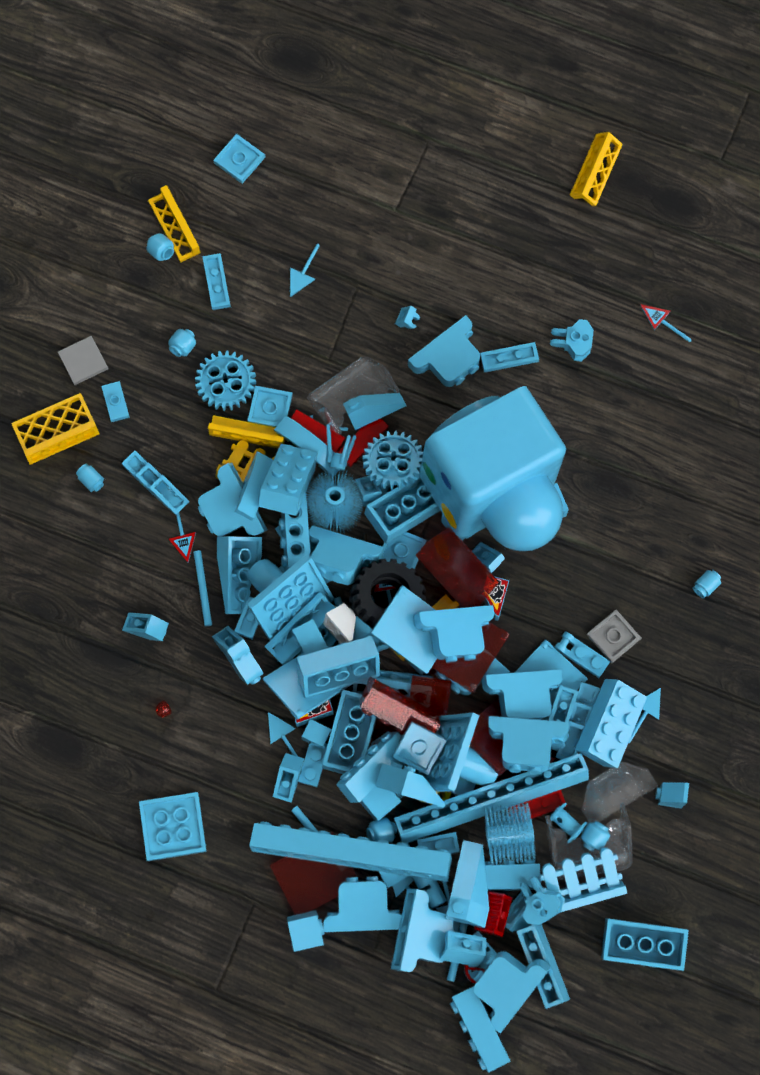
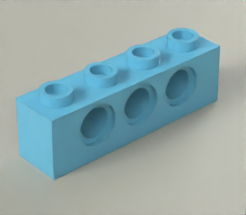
M306 493L296 518L281 512V518L279 519V530H282L283 537L280 538V547L284 548L281 564L282 567H285V572L306 554L311 557ZM289 531H296L298 536H292ZM291 549H297L299 551V555L293 554L291 552Z

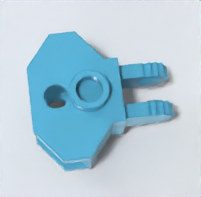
M579 319L572 327H567V329L553 328L551 331L552 335L565 337V340L552 339L550 344L554 347L564 348V351H568L574 361L582 362L590 354L594 330L587 320Z
M532 876L530 882L537 893L533 895L524 882L519 886L526 897V900H524L526 907L523 918L528 924L541 925L562 911L565 899L561 893L548 891L547 888H543L538 879Z

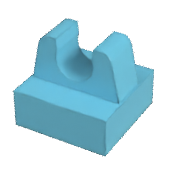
M412 306L401 308L395 325L400 328H416V325L412 323V319H420V316L416 313L417 309Z

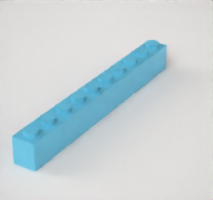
M579 753L551 763L549 769L541 772V774H531L528 771L444 800V807L433 804L395 817L394 820L401 842L406 844L484 817V814L490 811L489 806L492 813L494 811L493 807L495 812H498V806L501 811V805L506 809L505 806L509 808L511 807L510 804L512 806L514 804L518 805L522 802L524 803L589 780L588 767L582 754Z
M268 822L254 823L249 845L252 852L448 882L452 862L451 853L444 849H436L434 851L428 850L425 846H416L414 848L408 847L409 845L405 843H397L395 845L389 844L386 840H377L375 842L369 841L366 837H357L356 839L350 838L346 834H338L336 836L330 835L327 831H318L317 833L311 832L307 828L291 829L288 825L272 826Z

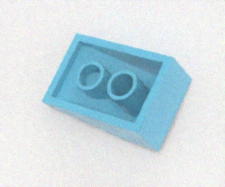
M391 762L390 765L382 763L375 787L444 807L445 803L423 775L415 773L416 769L404 766L402 769L403 765Z

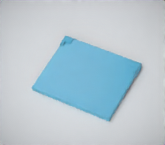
M402 585L371 631V634L425 674L429 672L437 660L433 651L431 632H423L417 629L413 617L418 612L434 611L435 609Z
M544 640L515 671V673L562 669L563 680L557 685L558 689L562 685L577 691L580 688L581 682L588 680L547 640ZM558 689L549 691L551 708L553 707Z
M296 658L263 678V681L297 720L351 686L348 685L305 698L298 681Z

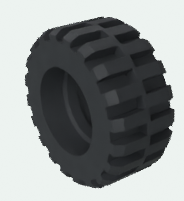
M380 559L378 563L373 561L369 563L368 567L365 566L360 571L351 587V595L349 597V604L352 605L351 609L372 629L385 611L379 608L371 597V588L373 586L389 584L399 589L403 585L426 602V596L424 595L426 589L424 585H421L422 578L416 576V570L407 568V564L404 562L399 564L396 559H391L389 562L386 559Z

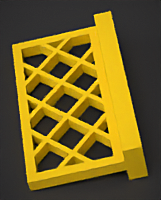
M81 393L11 423L30 465L99 435L97 426ZM80 400L81 406L79 410L70 408L72 403ZM62 409L65 411L60 418L53 416L55 410ZM68 412L76 414L74 421L65 419ZM80 415L88 417L89 422L87 423H77L80 418ZM38 418H47L44 426L36 423ZM51 419L59 421L56 429L48 427ZM63 423L71 425L70 430L66 432L60 431ZM24 424L30 425L27 433L20 432L17 427ZM33 427L42 429L39 437L30 435ZM45 431L53 432L52 438L48 440L43 439ZM28 438L36 440L34 446L26 448L25 444Z

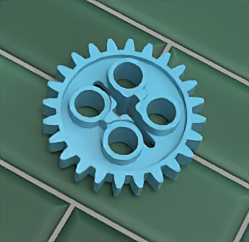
M227 350L225 355H222L219 351L218 357H215L212 353L211 360L205 358L206 365L200 363L202 370H196L197 375H199L195 377V382H198L195 385L196 389H200L198 395L203 396V402L209 400V407L215 404V410L219 406H222L223 411L226 410V406H229L231 410H233V405L240 408L239 402L246 404L245 397L251 398L252 396L249 391L254 392L255 387L252 386L256 384V380L252 379L256 377L255 372H252L253 366H248V359L243 361V355L237 358L236 352L229 356ZM232 367L238 369L235 373L228 371ZM213 371L219 372V375L216 377L210 376V373ZM234 385L241 386L239 390L232 389ZM220 388L223 390L221 394L214 393L215 389Z
M387 431V436L384 437L380 433L379 440L373 437V443L368 442V449H364L363 468L366 475H370V481L376 479V485L383 483L384 489L387 485H390V489L393 490L394 485L401 489V484L408 487V481L415 483L414 477L420 478L419 471L423 457L422 446L418 445L417 439L412 441V435L405 438L404 432L399 436L397 431L393 435H390V432ZM399 468H406V470L401 471Z

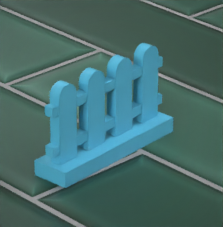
M607 847L600 850V858L593 859L590 853L582 854L580 864L574 865L570 858H565L561 862L562 869L555 870L552 864L547 863L542 867L543 874L539 875L540 880L545 881L548 891L559 892L564 897L565 901L561 912L627 894L626 886L620 880L623 879L622 874L617 873L615 860H618L617 854H613ZM602 864L605 877L598 879L595 866ZM583 870L585 883L579 884L576 871ZM564 875L567 888L559 889L558 876Z

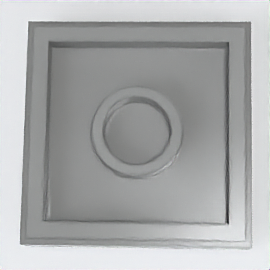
M92 336L58 351L74 385L108 370V366Z
M617 610L613 611L586 634L611 663H614L642 639Z

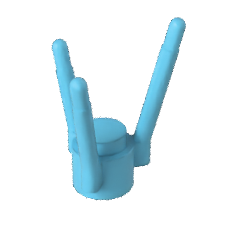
M327 424V462L331 463L330 468L345 471L356 435L352 437L351 442V436L348 435L342 454L335 453L332 456L330 424Z

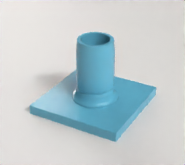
M308 554L303 556L284 573L268 559L256 562L248 573L249 581L260 594L251 600L247 606L269 641L319 592L330 603L334 599L314 561Z
M463 713L434 717L430 731L446 738L447 741L429 774L426 775L418 770L416 774L423 775L435 792L455 791L459 777L483 787L495 782L499 774V762L469 747L479 715Z

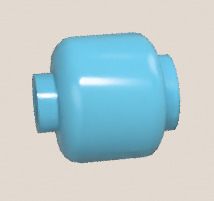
M155 234L147 241V252L158 261L168 260L174 253L173 242L163 234Z
M178 329L168 341L169 350L177 357L187 356L196 345L194 333L189 329Z
M381 818L379 821L374 820L369 823L366 834L369 841L386 840L391 843L395 839V834H397V827L388 818Z
M596 820L594 823H588L581 834V839L585 842L583 846L592 852L595 849L601 850L604 848L610 838L609 828Z

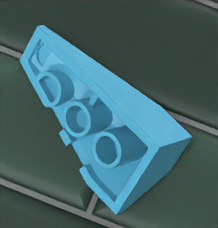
M217 536V560L226 614H242L251 593V582L248 579V573L251 567L261 560L262 537Z
M463 840L446 919L485 928L489 912V899L483 844Z

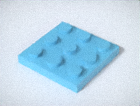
M198 792L139 801L147 861L207 852Z

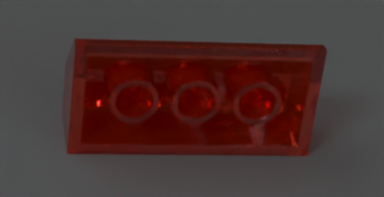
M447 528L429 540L416 554V557L462 608L478 607L499 584L495 576L451 528Z
M370 676L359 701L363 713L369 716L375 715L379 718L380 722L385 725L391 724L395 726V729L402 734L405 733L411 721L434 733L438 731L441 723L437 712Z

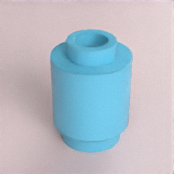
M84 464L77 470L78 480L90 492L94 490L97 492L103 487L104 478L92 466Z
M707 570L694 583V592L701 598L708 597L721 584V576L714 570Z

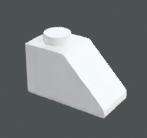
M343 603L326 613L323 624L340 644L353 640L356 616L354 611Z

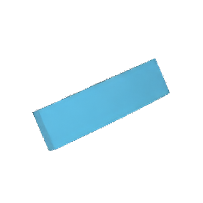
M136 451L121 463L130 474L175 515L190 502L163 474L161 475Z
M258 451L243 482L244 486L239 496L240 500L235 509L236 513L251 521L255 518L259 508L261 487L273 462V459Z
M581 682L569 719L568 738L561 744L556 758L562 760L578 754V751L575 749L599 694V687Z

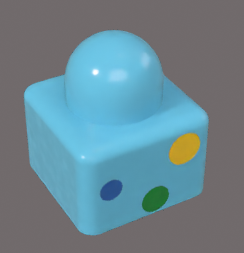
M523 386L503 397L490 396L478 400L444 421L425 442L419 477L457 536L462 538L469 537L487 528L492 537L506 548L516 551H532L551 541L562 523L563 505L554 485L566 453V446L528 388Z

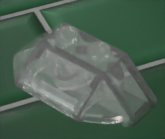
M620 762L618 768H610L588 782L581 811L589 823H594L595 820L601 822L659 786L648 769Z

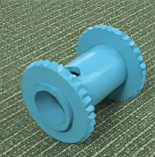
M563 803L550 815L547 824L549 825L554 821L571 837L567 841L570 843L582 833L587 822L585 821L580 825L564 810L567 804Z

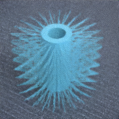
M333 470L332 482L329 479L321 484L317 482L318 486L320 485L321 487H317L316 491L313 489L314 492L312 491L311 494H307L310 496H306L308 497L306 499L310 500L307 501L310 502L307 503V507H309L307 509L311 510L309 513L315 514L313 516L317 517L316 519L319 517L323 519L319 520L315 525L319 522L321 523L320 525L326 523L327 525L325 526L328 528L330 524L331 531L334 518L336 531H338V525L344 527L345 525L341 526V524L349 520L347 517L353 518L354 514L357 516L356 513H361L358 510L363 509L361 507L363 505H360L363 503L360 502L364 500L357 499L362 497L359 496L361 494L356 496L351 488L355 485L351 484L352 486L349 488V485L345 483L346 480H342L346 479L343 478V475L340 482L338 475L336 485L335 474L334 486Z
M522 802L524 808L521 807L522 812L519 805H517L519 809L517 810L515 804L513 809L510 804L509 813L507 807L505 806L506 810L504 811L501 805L502 814L499 813L500 808L499 810L497 808L498 817H496L494 807L492 814L490 806V811L484 814L486 817L485 831L489 856H491V865L492 863L494 864L492 856L494 854L496 864L498 865L497 861L499 859L502 866L501 853H503L504 857L503 862L504 860L506 862L505 858L507 855L509 863L511 858L514 864L513 859L515 860L513 855H516L518 861L517 856H520L521 861L523 862L522 857H524V861L527 863L525 857L527 858V852L529 858L533 857L535 860L534 830L530 807L527 803V808L525 809V805Z

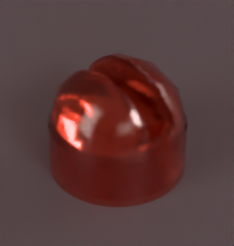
M165 700L160 702L155 708L159 717L164 718L172 714V710Z

